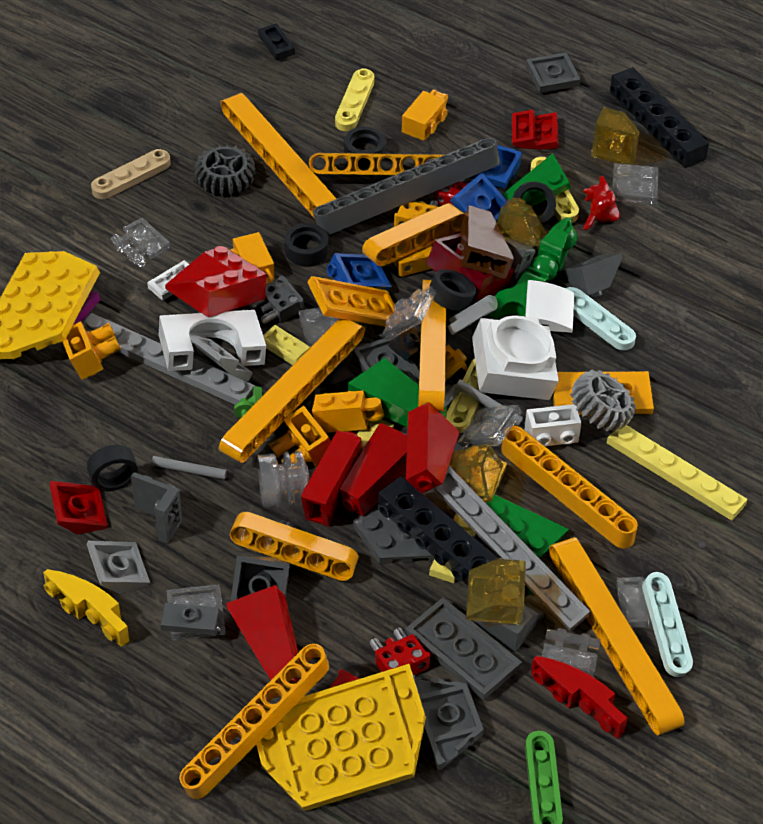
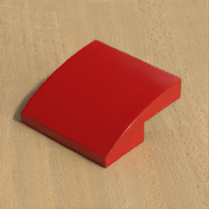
M534 110L512 113V145L525 149L543 150L559 148L557 112L535 116Z

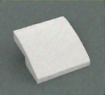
M528 280L525 317L539 318V323L549 325L550 331L572 333L574 292L554 284Z

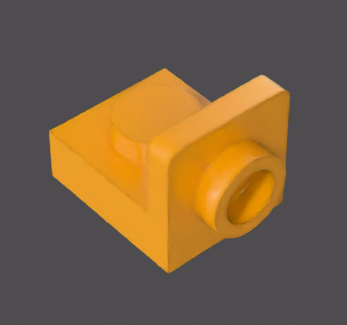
M449 344L445 347V381L461 367L465 372L468 370V366L465 364L466 356L459 349L454 351Z

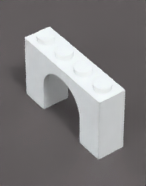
M255 310L227 311L209 318L202 313L159 316V338L168 371L192 370L194 353L193 342L191 341L192 336L219 338L229 342L235 348L239 363L243 366L265 364L266 343Z

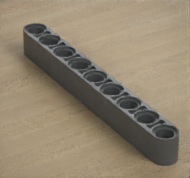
M491 138L480 140L320 205L313 211L316 225L323 228L327 235L491 169L500 163L497 142Z

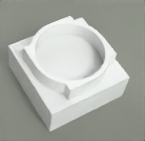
M508 316L501 320L480 318L472 336L479 391L482 393L550 400L558 383L555 362L556 353L550 326H542L539 323V318Z

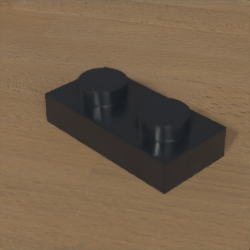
M277 23L258 29V36L275 60L295 55V47Z

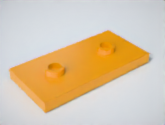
M311 276L307 282L324 316L401 329L404 325L387 290Z
M649 371L603 372V374L609 373L612 378H617V381L620 384H624L623 387L630 391L629 395L634 398L633 403L636 405L634 409L635 414H653L654 406ZM557 372L558 383L553 392L554 406L573 404V398L570 395L572 392L571 388L574 386L575 381L585 372Z

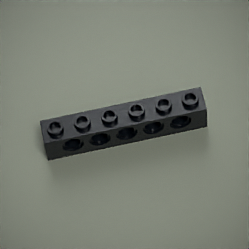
M634 67L612 75L610 85L612 96L616 97L623 107L648 130L649 134L684 168L706 160L709 143Z
M402 476L378 493V509L380 513L396 523L401 532L411 536L421 549H426L433 555L438 564L445 565L458 581H463L471 588L476 597L482 598L489 604L511 586L513 571Z

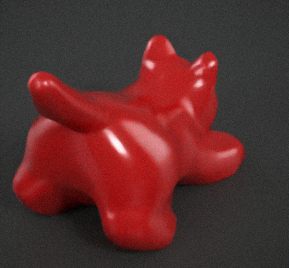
M600 176L599 184L582 190L583 193L587 194L585 201L591 202V213L583 226L584 231L590 229L595 221L601 223L617 222L620 218L619 210L615 204V195L612 190H609L604 176Z

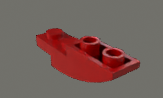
M540 656L533 658L531 674L534 680L539 685H544L552 693L556 701L563 703L569 709L578 703L585 714H590L599 722L600 727L605 732L611 733L616 739L625 733L628 718L613 705L615 693L591 675L571 665Z

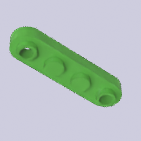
M534 731L528 735L525 744L533 824H543L544 822L562 824L563 817L554 740L551 735L544 731ZM535 747H541L543 750L538 751Z

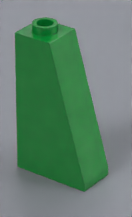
M383 358L348 383V391L364 390L366 398H379L385 413L384 417L408 428V412L418 407L419 385L386 358ZM444 406V411L439 412L445 418L447 416V407Z

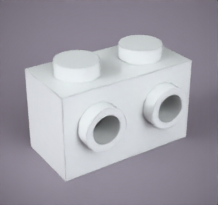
M574 404L527 409L524 430L545 447L578 443L581 420L576 410L577 407Z

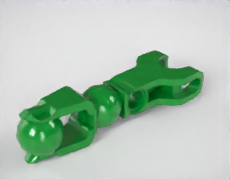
M566 217L551 228L550 232L540 243L538 255L532 259L530 266H528L513 288L504 289L497 293L495 297L498 307L489 313V319L501 320L509 315L525 317L528 280L546 283L552 281L556 277L557 272L561 271L568 251L576 245L578 236L575 228L572 226L571 218Z

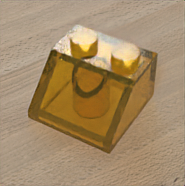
M602 108L595 124L591 157L634 168L640 132L625 112Z
M520 198L508 199L501 207L497 222L503 237L539 247L547 233L531 205L525 204L526 201Z
M487 443L453 451L449 466L484 502L492 501L503 463L490 444ZM445 502L446 509L452 510V508Z
M498 558L469 570L466 620L521 624L524 610L526 561Z

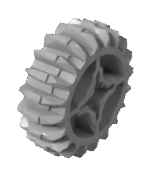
M591 370L582 374L573 384L574 386L571 388L572 392L570 394L573 398L572 403L577 406L576 410L583 414L582 418H587L589 423H594L598 429L603 427L605 431L611 430L615 432L625 427L635 414L634 409L636 408V405L633 403L634 398L629 395L630 391L623 387L624 384H620L617 378L610 377L609 373L603 374L600 370L597 372Z

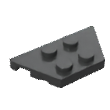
M378 503L364 516L359 514L353 521V528L379 564H390L393 562L412 563L413 559L428 558V562L434 561L433 555L426 549H421L411 536L401 532L396 523L380 513Z
M413 675L426 716L423 731L437 770H442L482 737L484 729L466 683L446 682L443 679L437 678L425 681L415 679V675Z

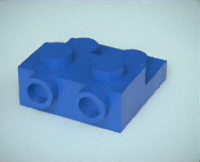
M497 145L500 163L481 173L484 174L493 186L506 189L510 179H514L521 166L522 152ZM481 173L471 176L469 178L475 179Z
M483 173L478 175L450 200L463 213H466L468 205L490 211L498 225L508 217L506 212L512 207Z
M334 253L331 262L327 266L328 276L333 277L335 281L387 290L388 293L392 287L382 267L375 264L364 254Z

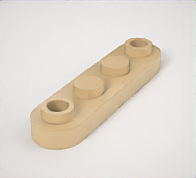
M161 149L153 150L96 178L91 183L93 196L98 199L110 198L166 170L170 166L169 153Z

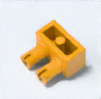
M80 321L72 326L65 341H63L68 357L81 380L103 370L102 359L122 350L109 322L89 332V330L86 331Z
M302 406L283 419L288 428L286 430L287 433L269 444L277 458L294 446H299L298 450L281 460L290 474L308 461L312 462L317 468L331 443L320 425L308 410Z

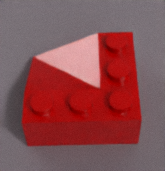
M217 246L212 250L203 252L166 283L165 289L209 318L264 300L267 274L244 260L241 256L231 252L228 248Z

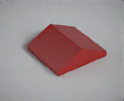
M51 481L49 483L58 525L76 535L107 528L99 489L93 485Z

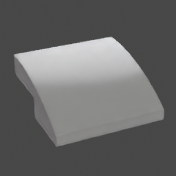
M488 295L450 318L451 324L447 326L450 333L455 335L496 310L498 307L496 297Z
M192 336L191 341L223 369L236 378L245 381L250 380L252 372L217 343L208 338Z

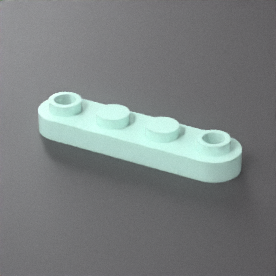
M575 287L565 288L574 292V317L616 349L629 350L634 346L636 334L633 329L580 289Z
M653 572L647 576L642 584L652 626L665 670L674 677H682L692 668L693 659L671 582L663 573ZM652 586H656L657 589H658V592H657V591H654V590L652 589ZM673 661L678 662L679 667H676Z

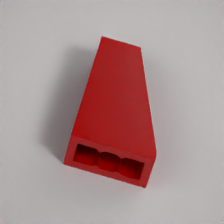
M430 402L408 412L406 480L421 494L443 484L459 435V430Z
M383 423L377 426L339 489L343 499L342 503L348 511L364 516L378 503V493L400 476L403 478L406 476V434Z
M337 430L301 495L306 520L330 527L342 499L339 489L363 450L361 437L357 434Z
M276 585L226 603L229 612L270 680L298 654L286 597ZM293 678L289 683L295 684L299 682L301 678Z

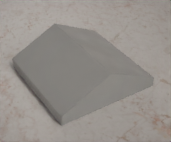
M87 542L86 545L101 586L121 594L146 587L150 584L136 542Z

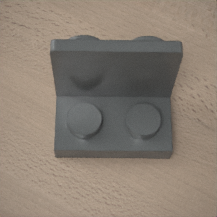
M133 473L131 482L134 505L140 510L156 515L158 539L168 544L183 522L180 491L171 484L161 483L147 475Z

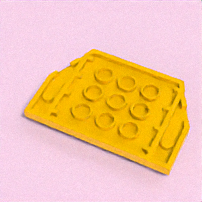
M65 251L25 253L0 297V359H15L21 357V352L35 347L36 350H40L48 345L65 341L100 274L97 266Z
M410 664L304 696L256 744L262 767L303 811L414 777L426 716ZM261 717L252 719L251 724L258 723Z

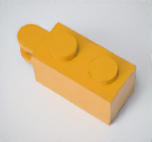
M432 90L431 93L422 91L402 115L401 132L425 141L430 134L435 132L437 125L445 120L447 116L446 103L448 95L442 94L437 90Z
M257 232L233 238V248L230 251L266 273V285L273 282L274 262L260 233Z
M364 390L315 395L312 409L314 419L325 433L337 432V430L342 432L368 429L369 421L380 420L385 415L381 400L376 397L366 398Z

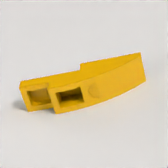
M49 569L43 572L45 591L50 597H56L60 601L66 613H72L78 620L86 615L92 624L97 623L102 628L104 635L110 641L114 640L120 647L129 642L128 626L121 620L119 603L108 593L94 584L71 574Z

